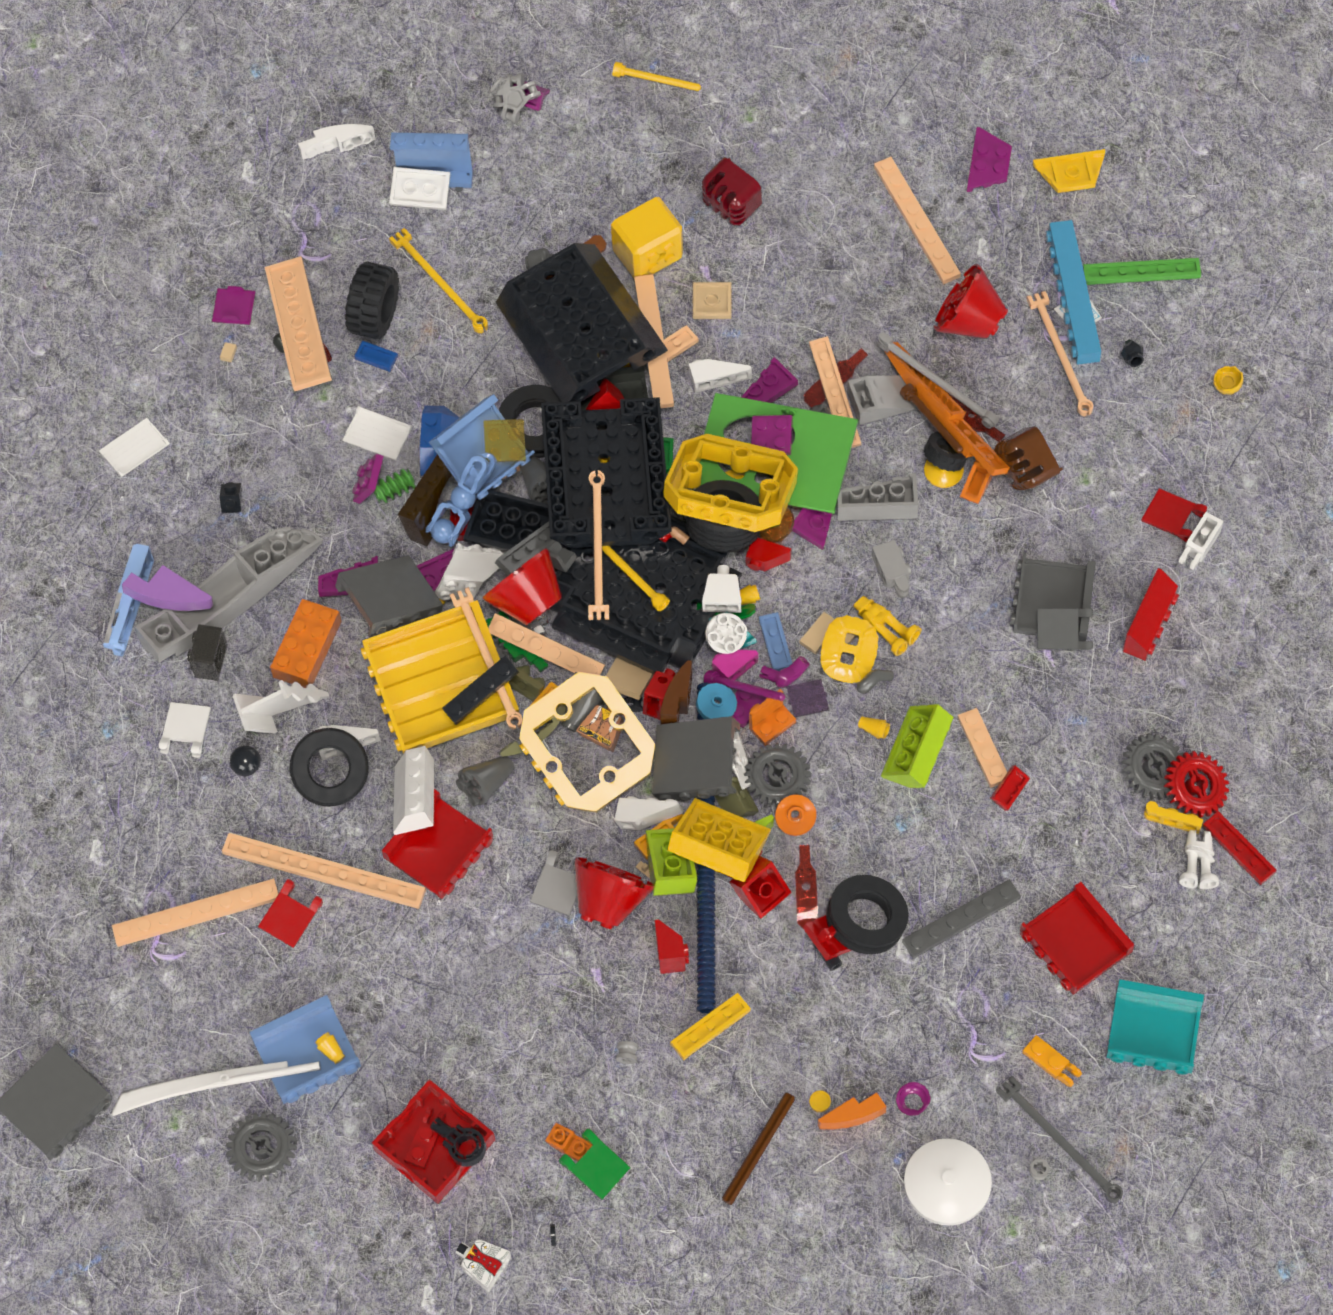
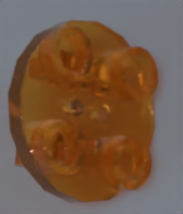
M786 508L780 525L760 530V537L773 543L782 542L790 534L794 526L792 511Z

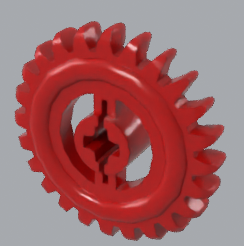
M1192 751L1190 754L1185 752L1182 756L1178 755L1175 758L1176 761L1170 762L1172 767L1166 769L1171 774L1164 777V779L1170 781L1164 787L1171 788L1166 793V796L1174 795L1170 803L1178 801L1176 810L1184 807L1183 814L1191 810L1190 814L1196 815L1198 812L1199 818H1202L1204 814L1206 817L1211 816L1212 812L1215 814L1218 812V808L1224 806L1222 801L1228 799L1225 794L1229 793V789L1225 786L1229 784V781L1224 780L1227 773L1221 772L1223 766H1217V759L1212 762L1211 755H1207L1205 758L1203 752H1200L1198 755L1195 751ZM1197 770L1205 773L1210 780L1211 789L1208 795L1205 791L1208 787V780L1204 775L1199 774ZM1189 773L1190 778L1184 783L1185 776Z

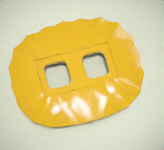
M848 615L836 617L829 624L822 642L820 662L824 672L831 678L841 682H860L871 671L877 656L879 636L875 627L867 620ZM847 633L859 637L856 646L845 643ZM843 652L854 655L852 665L841 663L840 658Z

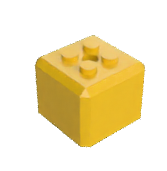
M654 197L616 218L611 223L612 249L633 278L654 274L682 258V226L660 197Z

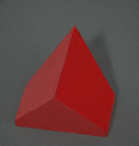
M604 379L599 386L600 391L595 393L586 410L620 408V399L625 398L618 388L607 379Z

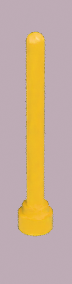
M615 61L612 76L620 78L627 75L694 91L701 90V85L698 83L626 68V65H623L621 62Z
M602 546V551L651 598L652 606L657 611H662L668 606L670 600L664 594L656 593L610 546Z

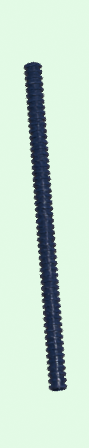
M711 683L697 685V695L703 687ZM697 711V719L704 720V718H702V716ZM710 796L707 799L697 797V799L715 806L714 796ZM697 864V986H699L697 987V1011L700 1013H710L716 1009L714 1006L716 1004V1000H714L716 998L714 993L716 991L714 987L716 985L714 981L716 979L714 974L716 972L714 968L716 966L714 962L716 960L714 956L716 954L714 950L716 947L714 943L716 941L714 937L716 935L714 931L716 929L714 925L715 870Z

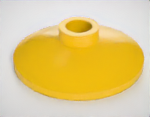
M928 459L924 466L926 479L932 485L940 488H949L956 485L962 479L964 467L957 471H946L934 466Z

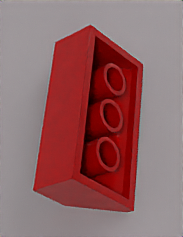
M1160 568L1157 569L1129 628L1123 652L1146 661L1148 654L1153 655L1157 645L1154 644L1156 638L1160 639L1164 627L1161 626L1164 621L1168 622L1172 613L1169 609L1171 605H1176L1179 594H1177L1178 585Z

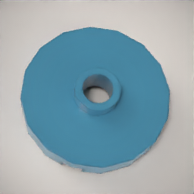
M713 683L706 685L698 693L696 707L704 719L733 716L736 711L737 700L730 688L723 684ZM714 700H719L720 704L715 703Z

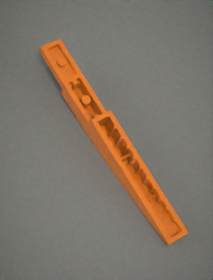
M893 342L896 346H898L903 351L908 353L898 342ZM885 351L906 384L911 383L917 389L919 399L963 447L962 454L966 458L974 456L976 461L992 476L1007 474L1010 467L963 419L966 412L949 394L893 352L889 351L887 353Z

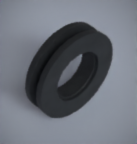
M527 385L511 392L503 400L499 412L528 452L534 450L533 456L544 458L543 435L530 436L518 431L515 424L516 419L526 409L533 407L541 408V403L561 401L551 387Z
M856 875L842 881L834 890L826 909L827 924L829 927L832 925L837 931L834 937L848 949L862 954H879L895 946L907 926L909 917L906 901L899 890L888 881L872 875ZM857 899H867L875 902L884 910L887 917V925L877 930H868L858 926L849 916L848 904Z

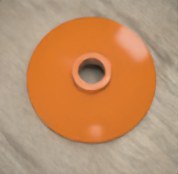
M799 794L789 795L783 798L777 805L775 820L778 827L784 833L792 836L803 835L814 826L816 809L807 797ZM797 810L798 816L792 817V811Z

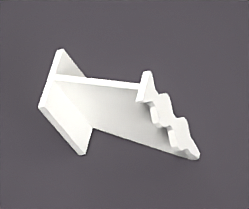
M458 543L452 552L453 557L435 590V594L441 600H450L449 594L454 593L456 600L460 598L457 591L461 590L465 597L467 595L464 588L469 587L474 599L481 585L500 569L495 564V561L507 551L492 547L483 548L478 544L465 547Z
M281 680L278 682L281 690L266 697L234 694L233 699L245 731L275 734L278 731L272 718L273 715L310 703H317L319 700L327 698L329 694L326 691L318 690L313 684H308L306 688H303L298 682L288 686Z

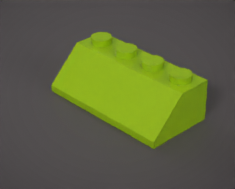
M939 704L910 706L881 773V777L909 788H925L954 717Z

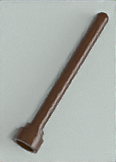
M911 383L902 387L900 395L905 400L912 401L957 453H962L963 447L919 399L917 389Z

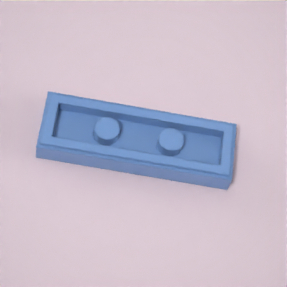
M778 612L759 616L758 620L772 669L780 671L789 667L792 664Z

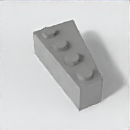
M916 472L900 478V476L893 477L892 480L882 483L876 481L872 485L865 487L859 485L842 489L838 496V521L917 519L918 516Z

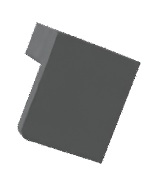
M553 539L546 547L550 552L553 567L563 572H567L577 558L574 552L563 548L559 542Z

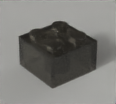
M198 624L197 631H194L192 635L193 646L188 651L187 661L190 663V669L193 671L195 678L219 681L228 646L223 629Z

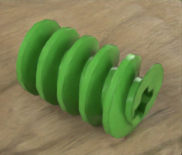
M402 468L400 469V475L397 472L393 473V479L389 475L386 476V482L380 478L378 480L379 486L376 485L374 494L379 503L381 499L388 503V496L395 500L394 493L401 497V490L408 494L409 487L411 486L414 490L416 485L410 471L407 469L406 472Z

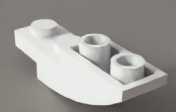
M342 124L313 131L314 138L298 143L300 155L304 160L325 151H331L336 147L339 148L340 152L349 151L354 147L368 144L376 139L373 126Z

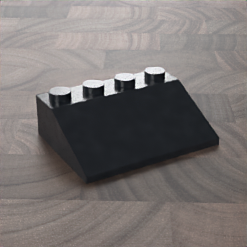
M488 489V495L480 500L478 498L476 500L463 540L508 551L549 521L548 504Z

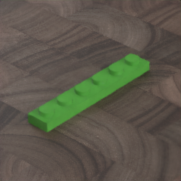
M1199 258L1083 264L1087 285L1201 278Z

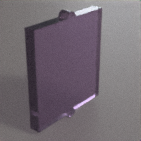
M821 679L786 687L789 696L788 704L791 705L795 718L829 711L826 699L827 693L824 692Z

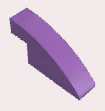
M164 565L161 566L148 583L132 572L122 583L124 594L154 607L176 611L210 609L213 606L210 595Z

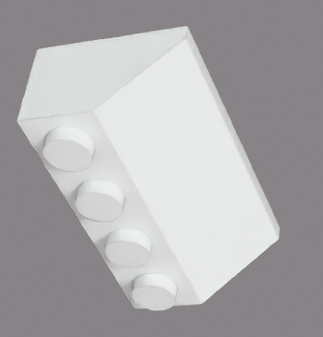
M426 746L406 750L395 766L394 835L434 826V759Z

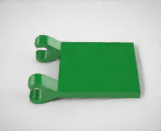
M586 1129L582 1133V1138L592 1145L576 1164L567 1154H564L559 1159V1163L576 1176L597 1197L603 1200L631 1167L605 1145L592 1130Z

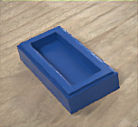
M362 340L354 357L355 360L390 372L398 358V353Z

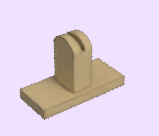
M640 861L636 868L650 879L649 865Z

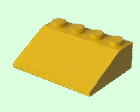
M694 798L672 831L667 851L745 882L760 855L771 829Z

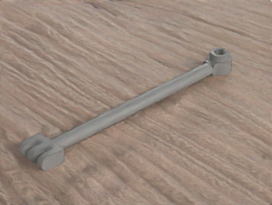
M884 332L879 334L878 346L887 353L889 351L893 352L977 413L986 428L990 429L996 426L999 418L995 413L980 407L893 343V338Z

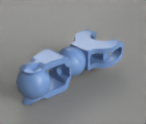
M486 452L472 457L462 473L458 486L452 490L451 500L439 504L432 517V521L426 527V532H431L436 542L441 544L449 543L450 547L455 545L459 534L462 533L471 518L468 509L475 502V494L479 493L497 464L493 454ZM447 508H451L452 512L458 513L460 517L456 527L450 520L441 519Z

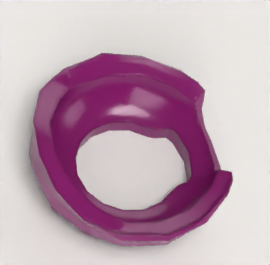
M910 1082L902 1086L896 1097L897 1107L902 1113L909 1116L921 1114L931 1101L928 1089L917 1082ZM909 1094L918 1095L923 1106L919 1110L908 1108L905 1105L906 1096Z

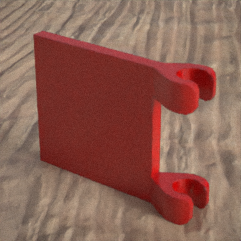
M1159 488L1141 521L1178 536L1187 543L1193 531L1183 529L1184 524L1191 512L1202 518L1205 512H1207V506L1193 503Z
M287 879L258 925V928L294 949L313 917L323 905V899L316 896L310 907L307 908L288 896L294 889L295 884L292 880Z

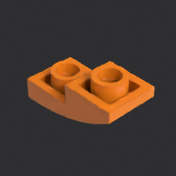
M555 1123L545 1140L550 1146L563 1154H567L577 1162L592 1146L585 1139L575 1135L574 1131L558 1123Z

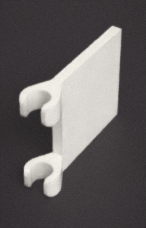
M171 702L163 735L159 742L160 753L168 754L170 740L193 743L191 747L192 757L200 758L211 707Z

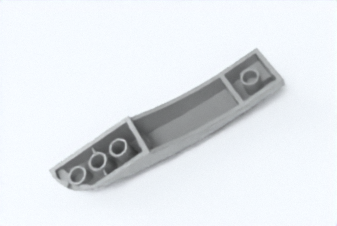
M283 527L266 533L234 552L233 557L197 586L212 597L213 606L210 609L194 611L164 609L135 626V631L141 645L159 663L173 654L176 657L222 629L267 595L323 543V539L314 532L304 528L297 530L291 529V527Z

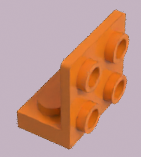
M768 697L761 704H755L749 712V730L764 746L796 723V718L783 705V701Z

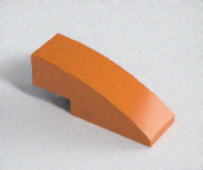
M978 461L974 462L960 495V498L979 504L993 477Z
M878 1093L873 1094L861 1103H858L855 1097L819 1118L818 1127L819 1129H842L861 1125L885 1114L886 1105Z

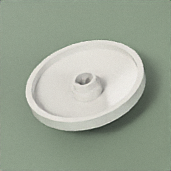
M937 1139L926 1143L912 1155L907 1164L904 1175V1188L907 1199L920 1216L935 1224L958 1225L971 1220L982 1211L990 1196L992 1180L989 1166L979 1151L963 1141Z

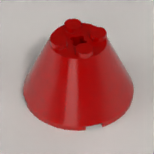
M974 264L963 274L965 279L961 284L956 283L943 302L935 318V321L938 322L937 326H933L935 331L977 338H988L990 334L993 336L999 328L997 324L1000 319L1006 316L1008 309L1005 308L1003 301L982 267Z
M575 858L578 910L581 914L580 918L585 921L592 922L596 920L601 922L600 926L612 930L614 926H619L654 890L655 885L650 881H647V884L643 883L640 876L602 862H586L587 858Z

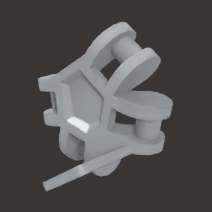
M519 73L517 76L507 74L506 77H500L489 90L495 96L493 108L503 107L501 119L505 121L507 119L511 120L513 124L518 123L520 110L529 100L541 95L540 91H537L535 87V81L524 84L523 73ZM529 89L530 94L526 96L524 90Z

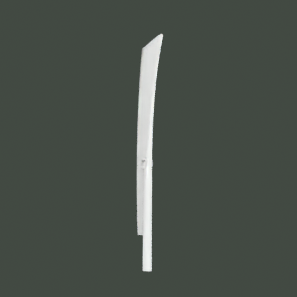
M287 1061L247 1066L175 1079L121 1092L111 1115L115 1116L149 1103L196 1091L321 1070L320 1062L289 1067Z

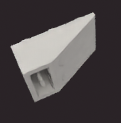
M900 375L863 376L848 381L847 393L859 425L916 410L912 401L909 402L900 395V390L906 385Z

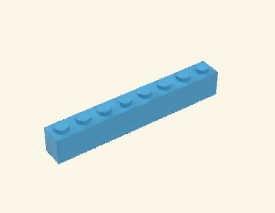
M1073 221L1049 223V230L1046 231V241L1050 242L1051 245L1049 247L1050 258H1054L1053 273L1058 277V280H1056L1057 291H1061L1062 295L1060 296L1061 308L1065 309L1063 314L1064 323L1068 324L1069 327L1067 329L1068 341H1072L1071 356L1076 359L1077 365L1100 362L1101 347Z

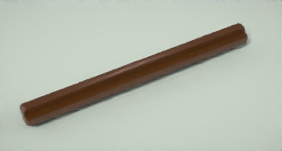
M786 1092L724 1193L722 1201L726 1204L732 1205L795 1101V1097L792 1094Z

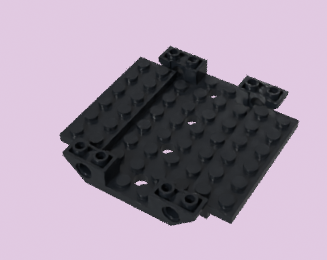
M670 515L671 527H677L689 536L685 521ZM612 524L604 526L608 530L615 528ZM690 536L684 545L675 538H669L666 542L658 539L652 544L610 546L654 591L659 586L665 587L666 591L660 594H664L670 602L664 610L657 611L652 606L651 598L629 576H620L619 573L622 569L602 551L603 605H609V620H605V612H601V620H597V612H593V620H589L588 605H595L594 559L586 561L584 556L587 554L594 555V547L570 549V551L576 554L577 558L567 572L558 569L556 573L562 598L549 608L558 613L552 622V628L652 674H655L656 671L663 672L668 662L679 669L688 660H691L693 663L706 640L705 630L709 618L714 617L717 612H703V608L695 610L691 605L696 602L702 604L708 575L717 574V567L725 563L730 552H716L698 545ZM729 567V574H736L739 581L742 572Z

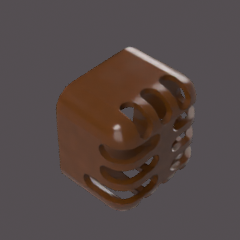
M1036 426L1017 431L997 443L994 449L997 455L1010 467L1005 475L1013 479L1010 485L1016 490L1033 489L1064 470L1062 467H1059L1044 436Z

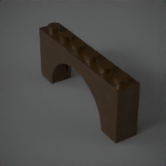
M438 454L398 513L410 540L424 546H428L433 538L431 532H426V527L432 521L442 490L452 476Z

